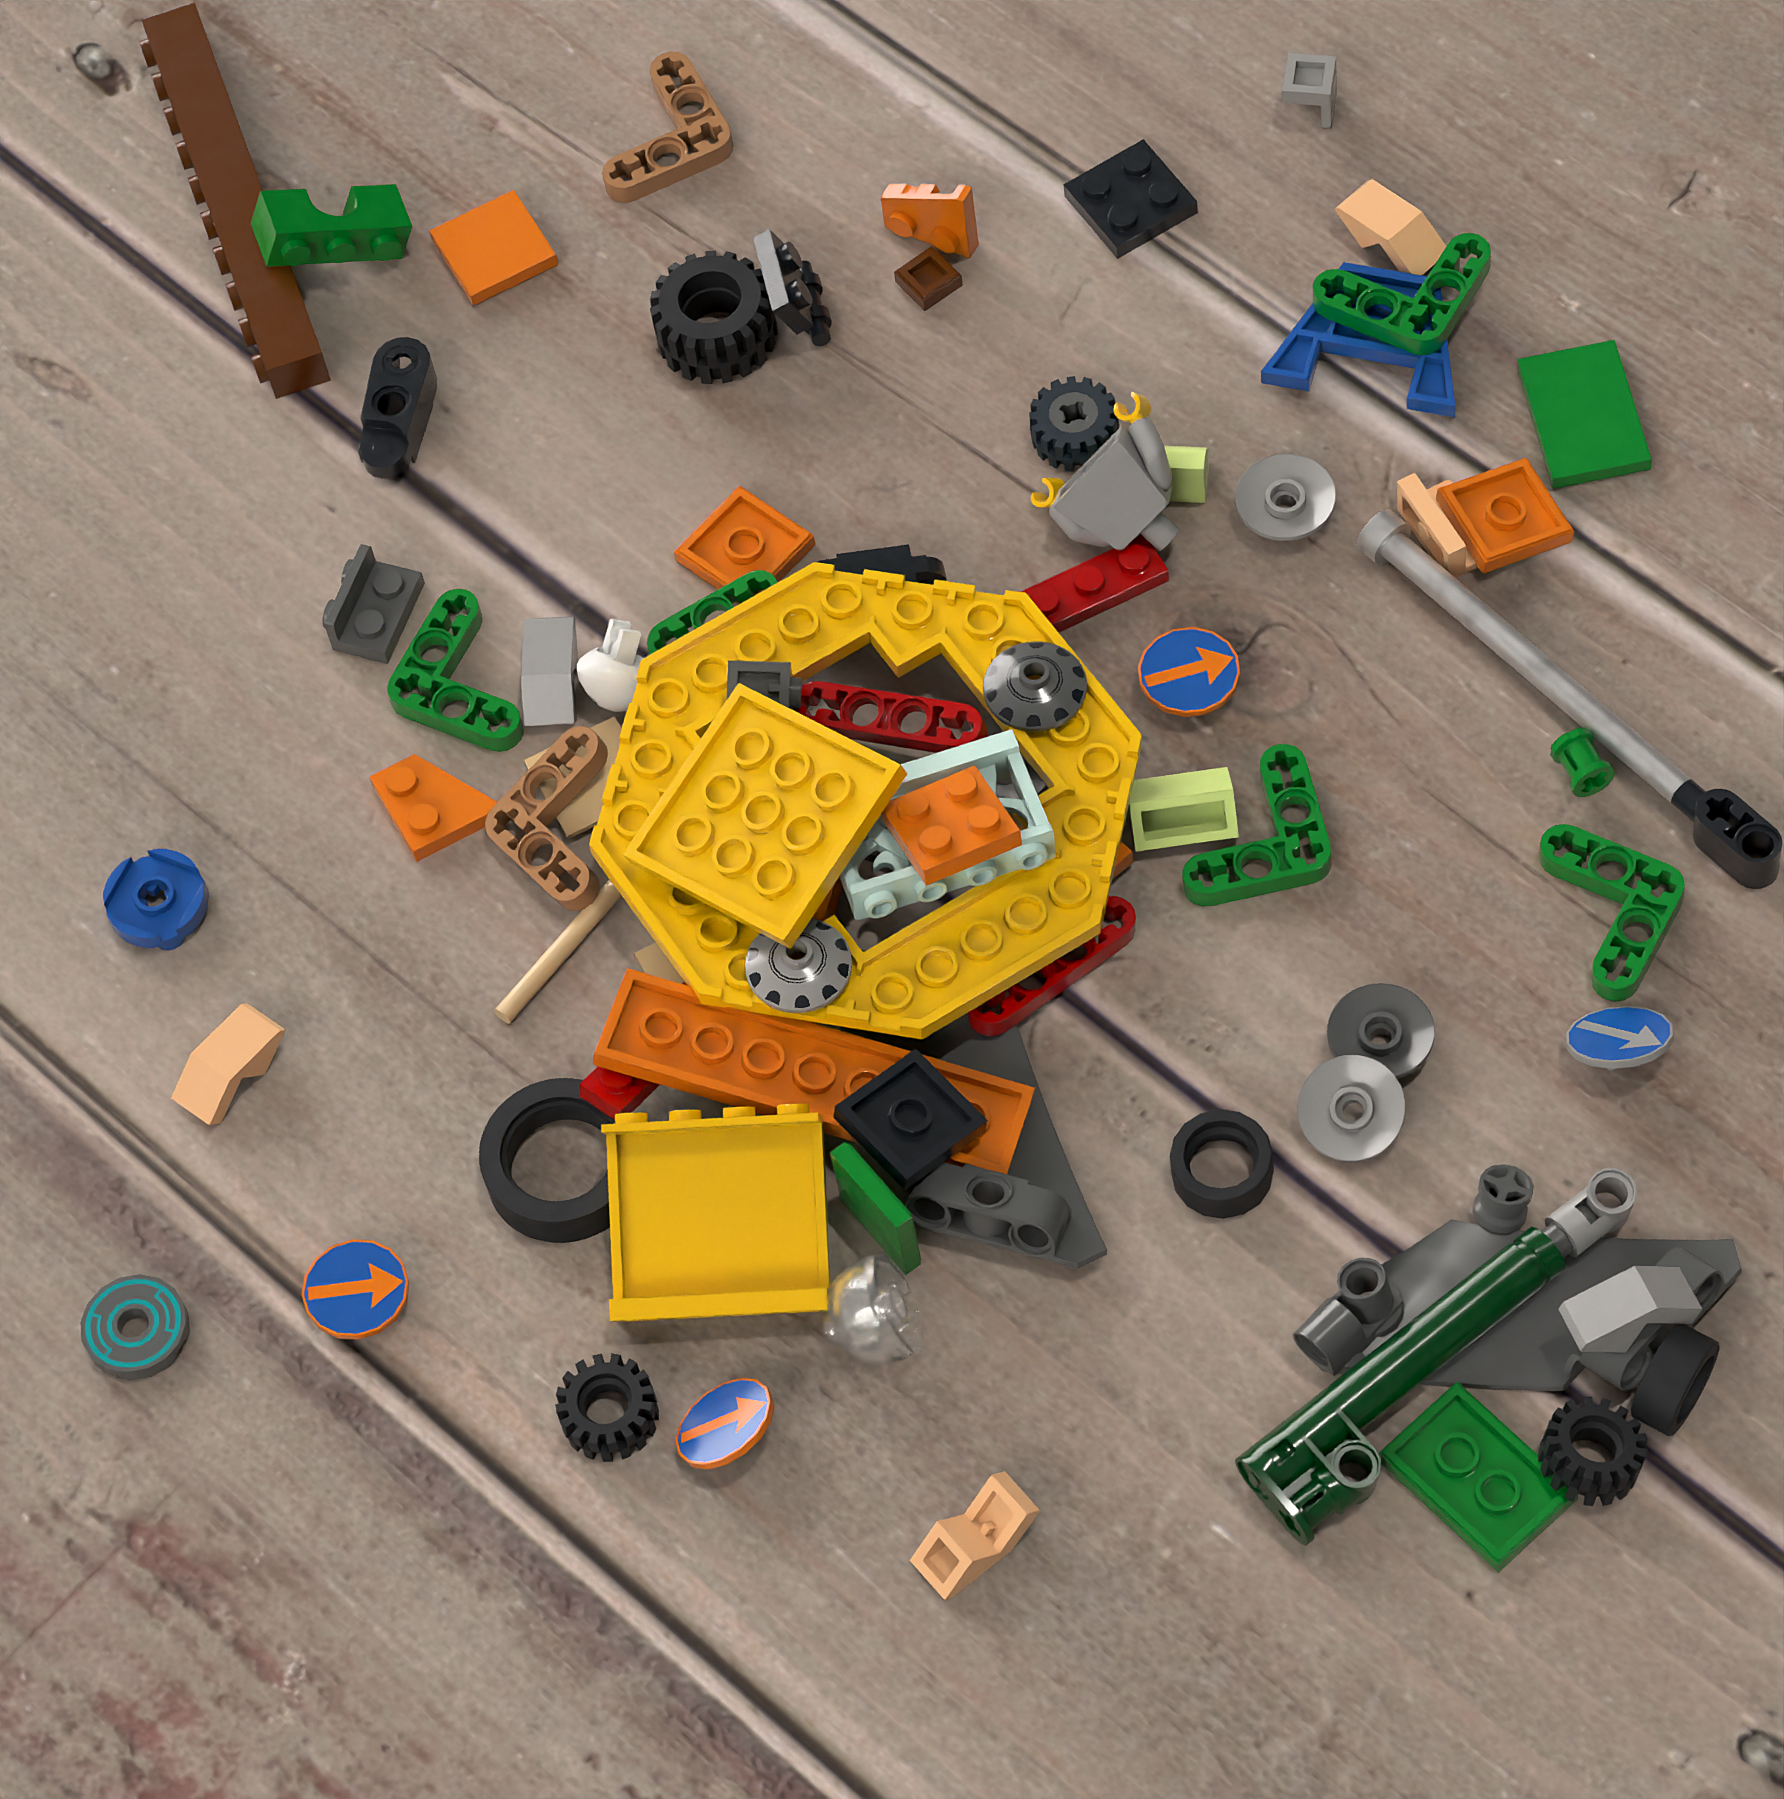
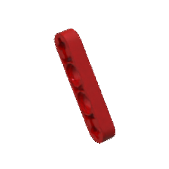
M811 681L802 686L801 708H792L803 716L852 740L933 753L948 750L988 736L987 726L973 706L830 682ZM820 699H823L827 706L833 709L821 708L817 710L815 716H812L808 707L817 706ZM865 704L876 705L878 707V715L872 723L865 726H858L853 723V715L860 706ZM834 710L840 711V719L838 718ZM912 712L925 713L927 716L926 723L921 730L908 734L901 731V723L908 714ZM939 717L947 728L939 727ZM964 721H968L972 731H965L961 734L960 739H956L953 732L948 728L961 729Z
M1108 896L1104 918L1107 917L1110 921L1120 918V928L1113 924L1107 925L1103 929L1101 928V932L1098 935V944L1095 938L1082 944L1087 951L1083 958L1070 961L1060 957L1038 970L1037 972L1044 975L1047 980L1042 987L1030 990L1016 983L1008 988L1010 996L1005 998V991L984 1002L991 1008L1001 1003L999 1015L992 1011L982 1014V1004L969 1011L967 1016L972 1029L985 1036H998L1007 1032L1124 948L1133 939L1135 933L1136 914L1131 903L1121 897Z

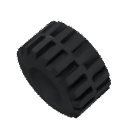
M716 250L705 251V256L697 258L695 253L686 256V262L681 265L677 262L673 263L668 267V276L660 275L656 281L657 290L652 291L650 297V312L662 359L667 360L668 367L674 372L681 370L683 378L692 381L696 377H700L702 384H712L713 379H722V383H728L733 381L732 376L740 374L742 377L751 374L752 365L761 366L767 360L766 352L773 351L776 344L774 336L778 335L776 316L772 312L762 270L760 268L754 269V263L746 257L738 261L736 253L726 251L723 256H717ZM713 312L732 313L727 318L713 323L696 321L700 317Z

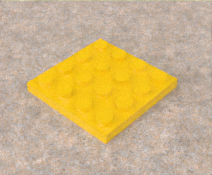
M738 683L623 853V856L634 866L791 949L908 773L901 764Z

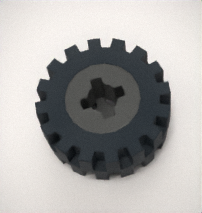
M1075 376L1067 377V383L1061 384L1059 379L1051 382V390L1043 387L1038 392V400L1033 399L1030 405V432L1034 449H1037L1038 456L1043 461L1049 458L1050 466L1057 469L1060 464H1064L1065 471L1074 472L1075 466L1081 465L1082 467L1119 429V419L1113 410L1116 404L1115 398L1111 392L1107 394L1106 386L1099 382L1094 387L1092 379L1086 377L1083 378L1082 382H1076ZM1071 419H1078L1071 421L1070 424L1066 423V421H1069Z

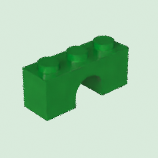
M396 184L351 186L342 216L329 215L317 209L312 204L306 188L260 191L251 220V227L266 267L402 259L413 227Z

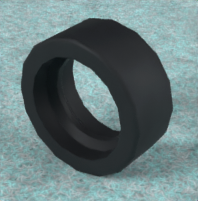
M1223 1109L1200 1113L1184 1123L1173 1139L1170 1152V1167L1175 1192L1187 1207L1201 1215L1222 1219L1243 1215L1258 1206L1270 1190L1274 1164L1269 1136L1257 1121L1243 1113ZM1218 1140L1237 1142L1248 1148L1252 1153L1254 1160L1252 1174L1236 1186L1226 1188L1206 1186L1197 1181L1191 1173L1190 1161L1195 1150L1206 1143Z
M1676 1324L1657 1349L1642 1377L1631 1406V1416L1667 1436L1674 1435L1691 1413L1712 1373L1720 1350L1719 1342L1685 1324Z

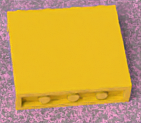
M809 1104L777 1105V1115L763 1116L755 1115V1107L723 1108V1118L702 1119L701 1110L669 1111V1121L648 1122L647 1113L615 1114V1124H601V1133L606 1134L613 1284V1299H609L610 1321L633 1322L832 1311L823 1116L818 1112L810 1113Z

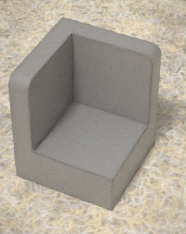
M1288 53L1282 88V102L1321 106V127L1332 128L1337 96L1336 56Z

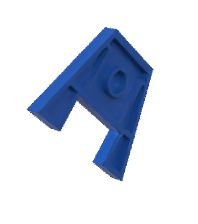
M1343 262L1339 267L1340 270L1350 272L1411 298L1415 297L1427 276ZM1441 287L1432 293L1440 301H1442ZM1336 290L1333 295L1326 294V297L1333 299L1336 294L1343 295V291ZM1313 303L1261 370V383L1309 392L1321 352L1414 368L1413 378L1407 395V409L1455 417L1456 406L1447 340L1433 354L1422 356L1412 354L1324 318L1314 309ZM1351 304V308L1355 309L1356 305ZM1379 304L1369 307L1365 313L1372 319L1380 320L1389 317L1392 314V310L1385 305ZM1428 313V321L1424 328L1420 331L1415 330L1416 334L1421 335L1423 331L1431 330L1433 317L1431 314Z

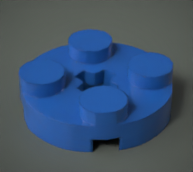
M169 849L148 850L149 856L141 857L134 862L132 857L124 860L108 877L103 890V901L107 918L118 936L132 945L143 948L159 947L167 951L174 950L183 944L185 937L191 934L202 921L208 906V888L198 868L189 857ZM160 890L165 891L164 896L166 900L160 905L150 907L144 899L147 895L156 896Z

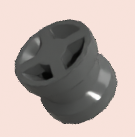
M1506 1164L1493 1165L1485 1169L1480 1176L1479 1193L1475 1197L1472 1213L1475 1221L1482 1228L1493 1233L1509 1234L1520 1230L1525 1224L1528 1212L1527 1205L1531 1202L1534 1185L1531 1178L1523 1170Z

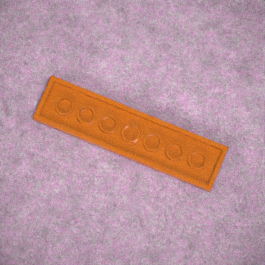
M627 968L594 1051L593 1065L734 1107H755V1113L761 1115H777V1105L809 1104L810 1113L818 1112L823 1116L824 1133L858 1143L833 1118L835 1106L911 1051L810 1021L754 1013L731 1007L723 1008L704 1005L700 1003L699 998L690 986ZM923 1055L988 1120L985 1133L944 1163L963 1167L964 1164H969L1009 1174L1033 1101L1035 1087Z

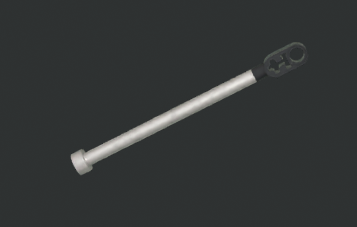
M1385 509L1368 521L1357 539V548L1377 565H1383L1387 562L1394 565L1580 726L1589 729L1594 738L1694 822L1693 839L1696 846L1744 887L1761 889L1771 885L1776 880L1780 867L1782 837L1773 825L1729 790L1712 789L1706 792L1409 539L1411 533L1410 525L1392 510ZM1751 852H1759L1766 855L1767 857L1753 858L1748 856L1747 854Z

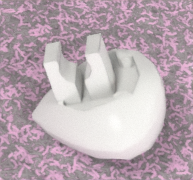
M610 619L603 646L589 651L580 658L577 663V674L586 693L598 706L611 712L627 711L628 704L632 703L637 685V672L641 659L645 657L636 655L641 633L637 630H630L632 624L629 621Z

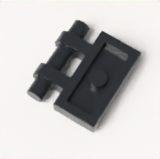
M770 229L754 237L753 240L772 312L797 335L803 331L810 334L812 343L815 346L828 344L831 340L829 328L832 325V320L828 308L822 305L820 296L823 293V287L819 275L813 272L811 263L805 260L802 261L794 245L789 241L783 243Z

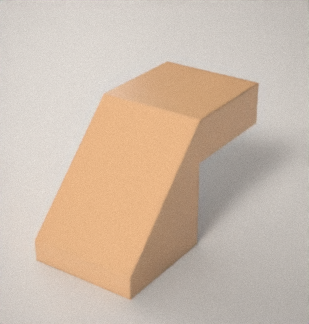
M1373 179L1365 182L1334 209L1361 248L1379 243L1399 272L1423 275L1437 262L1446 248L1445 243L1421 210Z
M248 1003L241 1004L190 1054L171 1099L208 1125L222 1123L241 1079L266 1074L286 1029Z
M1005 1471L992 1474L964 1514L939 1520L935 1523L910 1559V1562L944 1600L951 1599L1011 1552L1041 1510Z

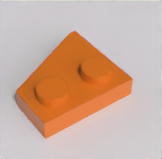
M908 184L888 185L881 196L885 228L891 229V231L901 237H913L932 244L942 252H954L971 258L979 245L972 187L958 185L953 194H938L940 190L936 184H921L918 187Z
M416 754L369 777L375 792L416 862L485 828L487 815L497 803L494 799Z

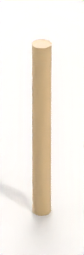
M610 879L599 890L594 902L576 916L494 1009L495 1014L501 1020L508 1024L514 1020L622 897Z

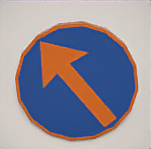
M1187 627L1173 629L1156 637L1143 651L1138 665L1140 688L1151 704L1165 713L1181 717L1206 715L1222 707L1233 696L1240 679L1238 655L1226 639L1210 630Z
M352 1239L331 1246L315 1258L304 1276L301 1295L308 1317L321 1331L338 1339L360 1340L379 1334L397 1320L407 1304L410 1283L404 1263L391 1248L373 1240Z
M739 1378L724 1382L706 1392L689 1408L679 1424L675 1442L680 1457L693 1468L712 1469L727 1465L746 1454L762 1438L771 1423L775 1405L769 1389L757 1379Z

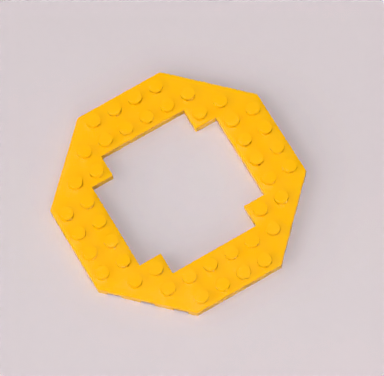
M813 562L641 659L636 676V689L632 703L628 704L619 736V749L615 763L611 764L602 796V809L597 826L594 825L589 845L592 856L685 983L695 992L701 1004L723 1008L731 1007L760 1014L924 1039L1100 934L1142 748V734L1026 593L1005 590L1004 595L978 592L975 585L934 580V584L930 585L905 581V575L864 569L863 575L835 571V567L832 564ZM1026 642H1047L1060 646L1073 654L1082 665L1087 680L1086 698L1078 713L1062 726L1042 732L1018 730L999 721L991 713L985 702L983 681L991 662L1004 650ZM869 643L873 645L898 678L937 655L942 654L1004 732L1013 730L1020 753L1048 786L1049 789L1039 794L1038 797L1048 822L1054 831L1056 856L1037 868L1012 871L997 876L987 884L975 886L862 952L835 915L827 918L823 922L834 927L844 937L851 952L852 972L846 988L833 1002L811 1012L788 1013L769 1007L751 990L745 970L748 949L760 932L634 866L623 856V853L727 701L728 660L791 662L792 677H801L803 682ZM1031 675L1027 678L1030 680L1040 679L1042 676ZM1011 813L1012 819L1020 831L1028 828V823L1023 817ZM794 953L788 957L793 960H800L806 954Z

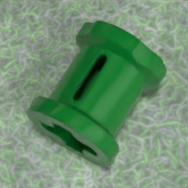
M1585 727L1576 728L1562 734L1550 747V756L1554 762L1563 765L1571 779L1570 788L1577 797H1587L1596 794L1608 786L1615 776L1611 763L1601 759L1593 746L1594 736Z

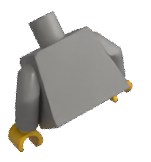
M1131 392V396L1136 403V408L1132 414L1129 415L1126 406L1119 402L1113 408L1114 414L1118 419L1131 424L1129 429L1127 430L1122 425L1066 483L1059 478H1042V482L1049 488V497L1042 492H1032L1031 502L1036 507L1050 508V516L1074 542L1104 548L1111 545L1115 549L1122 550L1140 533L1158 551H1161L1179 531V528L1161 512L1170 501L1173 476L1164 444L1152 420L1148 418L1151 413L1150 402L1145 396Z

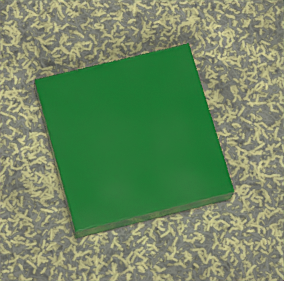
M842 1143L830 1152L841 1201L904 1274H909L921 1265V1256L912 1214L851 1144Z

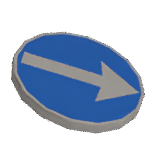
M1634 1006L1608 1007L1588 1013L1573 1022L1566 1032L1567 1051L1575 1060L1592 1067L1607 1068L1608 1071H1613L1616 1068L1640 1066L1641 1064L1651 1062L1666 1053L1674 1042L1672 1023L1663 1014L1649 1008Z

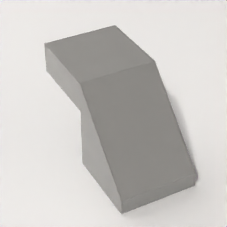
M575 616L524 619L521 659L524 726L572 724L577 721L574 670L577 668L578 649Z
M1633 1266L1564 1301L1558 1310L1581 1352L1626 1353L1647 1323L1692 1324L1702 1311V1307L1680 1267Z

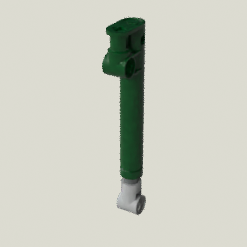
M1614 1167L1604 1168L1596 1172L1589 1180L1588 1186L1545 1219L1546 1227L1543 1230L1531 1226L1513 1240V1244H1508L1235 1459L1236 1467L1244 1481L1294 1539L1305 1546L1314 1540L1312 1530L1333 1513L1341 1515L1352 1505L1368 1500L1375 1490L1382 1466L1377 1450L1360 1431L1544 1286V1282H1550L1564 1271L1565 1262L1563 1258L1567 1255L1577 1257L1607 1232H1614L1620 1229L1626 1223L1637 1196L1636 1184L1632 1177L1625 1171ZM1605 1192L1613 1194L1619 1199L1621 1206L1617 1208L1606 1207L1598 1201L1596 1195ZM1346 1463H1355L1365 1469L1368 1477L1358 1482L1350 1481L1342 1475L1339 1468Z

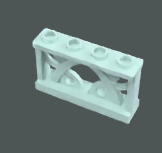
M1012 729L901 764L908 774L891 800L974 765L996 796L997 782L1011 777L1019 799H998L1007 812L1015 813L1027 821L1028 828L1020 831L1022 845L926 886L888 828L885 829L886 825L880 815L865 837V841L861 843L839 876L855 920L858 921L868 917H884L897 908L915 902L934 901L945 893L969 885L981 886L991 882L997 876L1019 869L1031 870L1037 868L1056 856L1054 831L1048 822L1019 752V745ZM878 850L881 853L876 857L873 864L874 875L881 868H890L893 872L864 880L858 873L859 866L864 858Z

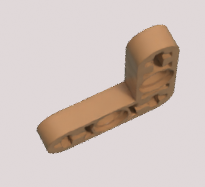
M679 52L662 53L652 61L649 70L654 92L675 125L676 130L609 159L603 166L602 175L606 192L611 199L617 202L628 203L638 200L718 165L732 154L733 141L730 127L691 61L684 54ZM673 72L676 77L679 76L681 86L675 89L674 82L666 74ZM691 101L704 105L701 111L692 115H686L679 111L682 105ZM711 137L716 143L710 144L705 139ZM690 145L692 153L694 152V154H688L687 146ZM665 153H675L680 156L679 161L671 166H661L656 163L657 158ZM645 164L648 165V174L645 173V169L643 166ZM626 175L631 180L624 182L622 178L618 177Z
M576 726L563 733L488 813L485 821V829L488 836L562 907L569 911L585 909L594 902L600 889L599 879L547 826L602 770L607 762L608 748L606 744L587 726ZM581 746L589 750L583 758L575 753ZM562 764L571 771L568 776L559 769ZM547 779H557L558 785L554 794L547 799L537 800L536 791L539 785ZM510 820L514 821L526 833L521 841L505 828V825ZM542 845H552L553 853L549 861L541 866H532L531 859L535 850ZM564 869L580 883V886L574 892L557 877Z

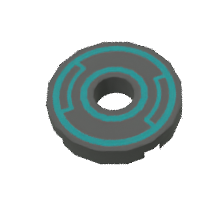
M141 1274L118 1278L100 1288L87 1303L80 1322L82 1343L95 1366L102 1371L105 1370L108 1373L116 1374L118 1378L127 1380L152 1377L169 1367L179 1356L177 1352L182 1347L183 1342L185 1341L186 1343L190 1332L188 1311L175 1288L160 1278ZM141 1317L149 1320L146 1331L140 1336L129 1338L122 1335L123 1327L131 1319Z

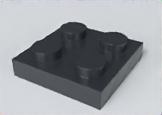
M1144 139L1063 184L1065 198L1117 259L1198 213L1197 200Z
M917 1049L911 1051L838 1103L834 1108L833 1118L904 1190L985 1133L988 1122Z

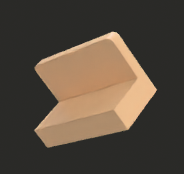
M1415 473L1397 481V510L1406 523L1410 525L1411 530L1429 556L1455 578L1478 568L1465 543L1436 501L1438 488L1453 482L1446 480L1426 489Z

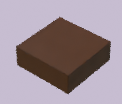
M933 246L894 271L895 282L924 311L963 286L962 275Z

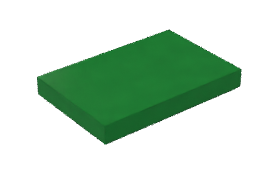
M1615 340L1517 359V371L1552 489L1651 470L1652 459Z
M1458 1381L1378 1453L1381 1458V1464L1498 1573L1578 1500V1494L1574 1502L1566 1499L1565 1495L1568 1489L1564 1486L1557 1492L1550 1487L1553 1475L1543 1477L1540 1471L1543 1462L1538 1461V1454Z

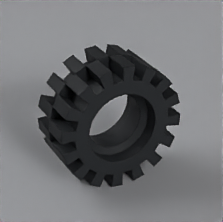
M611 1353L610 1362L605 1363L602 1354L592 1355L595 1365L587 1367L584 1359L575 1364L578 1371L577 1375L574 1376L567 1371L563 1376L565 1388L559 1386L557 1388L556 1397L559 1404H555L556 1413L565 1437L569 1439L571 1446L577 1452L582 1448L587 1458L594 1460L596 1453H600L603 1462H613L612 1452L620 1451L623 1460L631 1456L629 1450L631 1445L634 1444L639 1451L647 1445L644 1438L645 1434L653 1437L656 1431L654 1420H659L656 1395L649 1376L644 1369L642 1371L639 1370L637 1362L629 1358L627 1363L624 1364L621 1355ZM608 1391H616L624 1395L628 1400V1407L620 1419L608 1424H598L587 1416L588 1404L595 1396Z
M1592 1396L1582 1397L1579 1407L1574 1399L1565 1402L1563 1410L1559 1407L1555 1410L1547 1425L1538 1452V1461L1543 1462L1540 1471L1544 1478L1553 1475L1549 1486L1556 1492L1561 1487H1566L1568 1490L1565 1498L1574 1502L1577 1494L1584 1496L1583 1505L1593 1506L1597 1497H1600L1603 1506L1612 1504L1615 1496L1619 1500L1627 1496L1629 1489H1633L1645 1461L1648 1450L1645 1449L1647 1437L1646 1433L1638 1434L1641 1423L1637 1418L1627 1422L1625 1419L1629 1410L1621 1405L1616 1412L1609 1410L1611 1400L1602 1398L1599 1406H1593ZM1581 1440L1595 1442L1603 1446L1612 1455L1613 1460L1609 1462L1591 1461L1580 1455L1572 1443Z

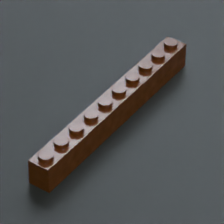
M195 2L141 20L147 35V39L139 41L148 68L157 65L159 69L158 73L151 75L160 102L169 99L171 103L170 107L163 109L171 134L174 136L181 133L183 141L175 143L184 170L194 168L196 173L195 176L188 178L197 205L206 202L208 207L207 211L200 213L209 240L218 237L221 243L220 246L212 248L221 275L231 273L234 280L225 284L234 311L244 308L247 316L238 320L247 347L257 345L259 353L252 355L251 359L260 384L270 381L275 398L278 399L331 381L291 266L266 267L251 227V220L260 191H263Z

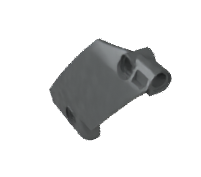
M967 1013L924 1039L840 1026L841 1031L909 1051L917 1049L922 1055L1035 1087L1033 1101L1009 1174L969 1164H964L963 1167L943 1162L917 1181L910 1192L905 1207L912 1214L914 1223L935 1232L1077 1269L1107 1255V1248L1086 1205L1053 1126L1017 1026L998 1036H985L972 1029L968 1022Z
M1451 1219L1407 1250L1383 1264L1371 1258L1350 1260L1338 1273L1337 1285L1339 1291L1332 1298H1327L1293 1333V1339L1300 1350L1322 1371L1329 1372L1333 1376L1336 1374L1343 1375L1508 1244H1513V1240L1525 1231L1518 1230L1509 1234H1498L1482 1228L1479 1224ZM1601 1237L1577 1257L1567 1255L1563 1258L1565 1262L1564 1271L1550 1282H1544V1286L1438 1369L1423 1381L1421 1385L1451 1387L1458 1381L1464 1388L1564 1391L1585 1368H1588L1620 1390L1628 1392L1641 1382L1657 1349L1676 1324L1647 1323L1626 1353L1581 1352L1558 1310L1561 1304L1633 1266L1680 1267L1702 1307V1311L1692 1324H1685L1692 1327L1742 1273L1734 1240H1665Z

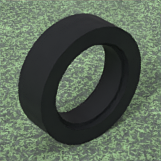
M548 1079L528 1085L517 1091L495 1110L486 1124L481 1137L479 1165L492 1204L509 1226L521 1234L536 1240L552 1243L575 1242L590 1238L610 1228L608 1170L602 1180L590 1191L579 1197L564 1201H547L533 1197L523 1191L512 1178V1163L515 1153L522 1141L537 1128L559 1120H578L589 1123L601 1130V1124H615L613 1118L580 1097L579 1084L583 1081L581 1079Z

